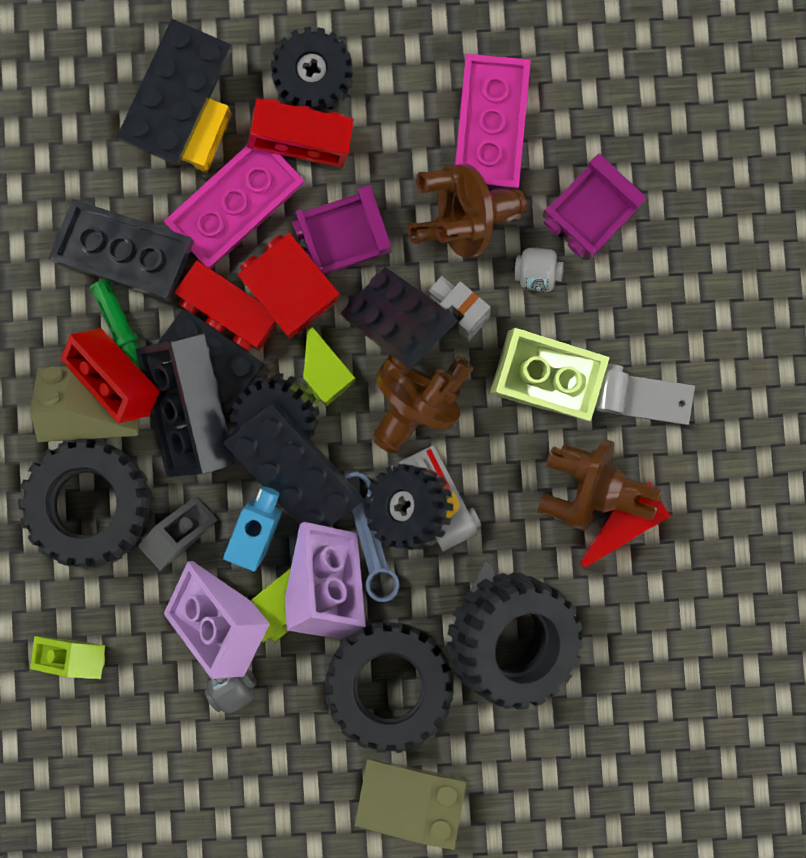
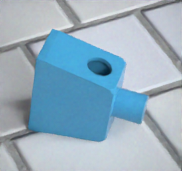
M262 486L257 498L251 499L243 507L224 554V560L255 572L268 553L282 514V510L275 507L280 495L279 492Z

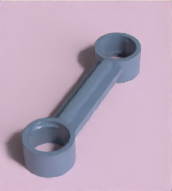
M353 472L345 476L347 481L353 477L363 479L368 488L371 484L370 480L362 473ZM368 489L366 496L371 497L372 491ZM364 498L361 504L352 510V514L369 571L366 590L372 599L386 602L393 599L398 593L399 580L396 574L388 569L381 541L374 537L377 531L369 530L367 524L372 522V519L365 518L364 510H370V504H366ZM379 573L389 574L394 580V590L387 597H379L371 589V580Z

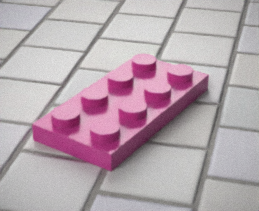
M466 54L455 165L469 164L476 168L482 175L488 188L519 189L531 60Z
M246 146L164 220V223L171 231L191 237L194 240L191 252L202 264L212 269L305 184V181L281 155L250 149Z

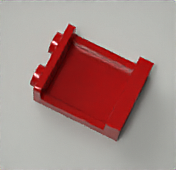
M288 233L284 237L278 235L266 245L267 251L258 258L254 255L247 259L240 266L242 271L237 275L280 326L288 339L291 340L337 303L341 297L302 247Z

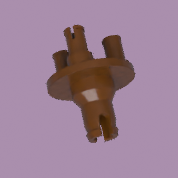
M469 164L449 165L443 167L442 170L419 172L416 177V184L420 193L439 191V217H436L434 221L411 223L408 227L409 238L416 236V238L410 240L412 244L437 241L438 243H448L451 249L461 257L479 256L485 251L490 242L493 224L511 220L516 221L521 218L519 213L526 212L525 195L520 189L510 188L511 190L489 191L482 175Z
M389 355L376 373V383L389 400L390 408L381 420L378 428L375 429L373 436L376 438L374 442L386 452L396 454L402 449V446L408 441L417 426L425 424L439 429L453 427L460 418V409L455 400L460 394L459 388L470 372L473 371V365H470V362L463 357L456 356L443 377L444 371L438 369L433 378L415 368L409 370Z
M604 439L597 451L593 450L592 452L578 449L565 443L561 449L552 447V454H549L547 460V468L575 475V479L578 480L577 494L575 500L570 502L544 493L538 507V513L564 520L566 525L582 531L588 529L596 511L606 513L619 510L634 516L653 520L657 508L640 503L638 497L657 502V500L661 499L662 491L656 487L652 488L645 483L626 478L619 468L611 466L614 455L613 441Z

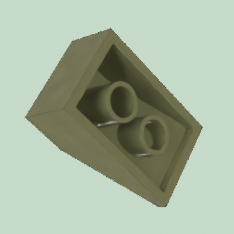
M67 366L37 368L30 408L37 442L138 436L140 419L118 424Z
M367 759L355 826L420 844L454 850L467 783L466 778Z

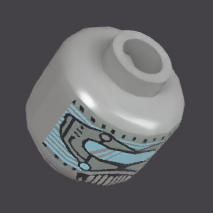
M527 248L522 255H517L515 281H520V285L524 290L550 292L553 290L556 281L562 282L564 262L557 261V254L552 249Z

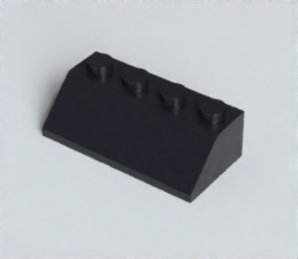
M205 335L189 336L136 348L141 372L160 391L151 410V415L166 477L205 474L234 465L233 453L223 444L226 437H228L225 423L226 416L221 407L217 390L218 382L213 373L210 349L206 343Z

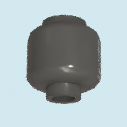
M247 669L244 677L211 679L209 677L205 695L214 710L232 714L253 701L255 697L254 686L257 685V681L249 669Z

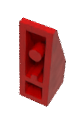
M650 482L645 483L653 488ZM638 497L640 503L657 508L653 520L634 516L619 510L610 511L579 560L580 567L586 568L671 517L662 501L657 500V502Z

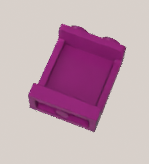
M598 153L574 182L551 206L548 205L544 210L542 217L546 220L543 223L553 234L559 235L561 233L569 241L567 245L574 254L580 258L585 256L590 260L643 205L647 197Z
M370 185L359 188L358 194L302 212V209L295 211L298 220L292 221L297 238L298 240L305 238L308 251H305L306 254L324 275L392 253L391 244Z

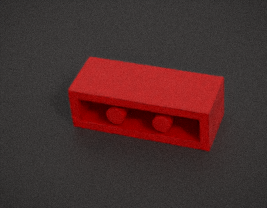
M257 98L253 110L247 148L343 168L349 154L354 119L345 117L338 112L324 113L315 111L309 106H291L282 104L280 101L272 98L264 100Z
M196 260L174 292L181 299L178 305L193 315L199 311L207 316L206 324L221 334L226 329L235 335L232 341L248 352L252 347L260 352L278 325L259 301L198 260Z
M102 328L70 334L60 360L112 418L120 424L148 417L160 391Z

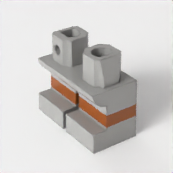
M441 276L429 290L431 294L429 298L450 311L459 321V334L468 342L490 318L491 307L461 281L456 286H453Z

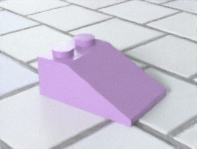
M307 522L300 524L285 595L288 631L343 639L366 627L357 533Z
M193 561L187 562L164 612L166 618L211 679L244 677L269 626L268 621L253 602Z

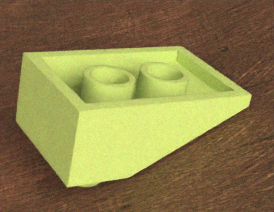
M513 328L507 332L489 394L532 407L591 421L609 357Z

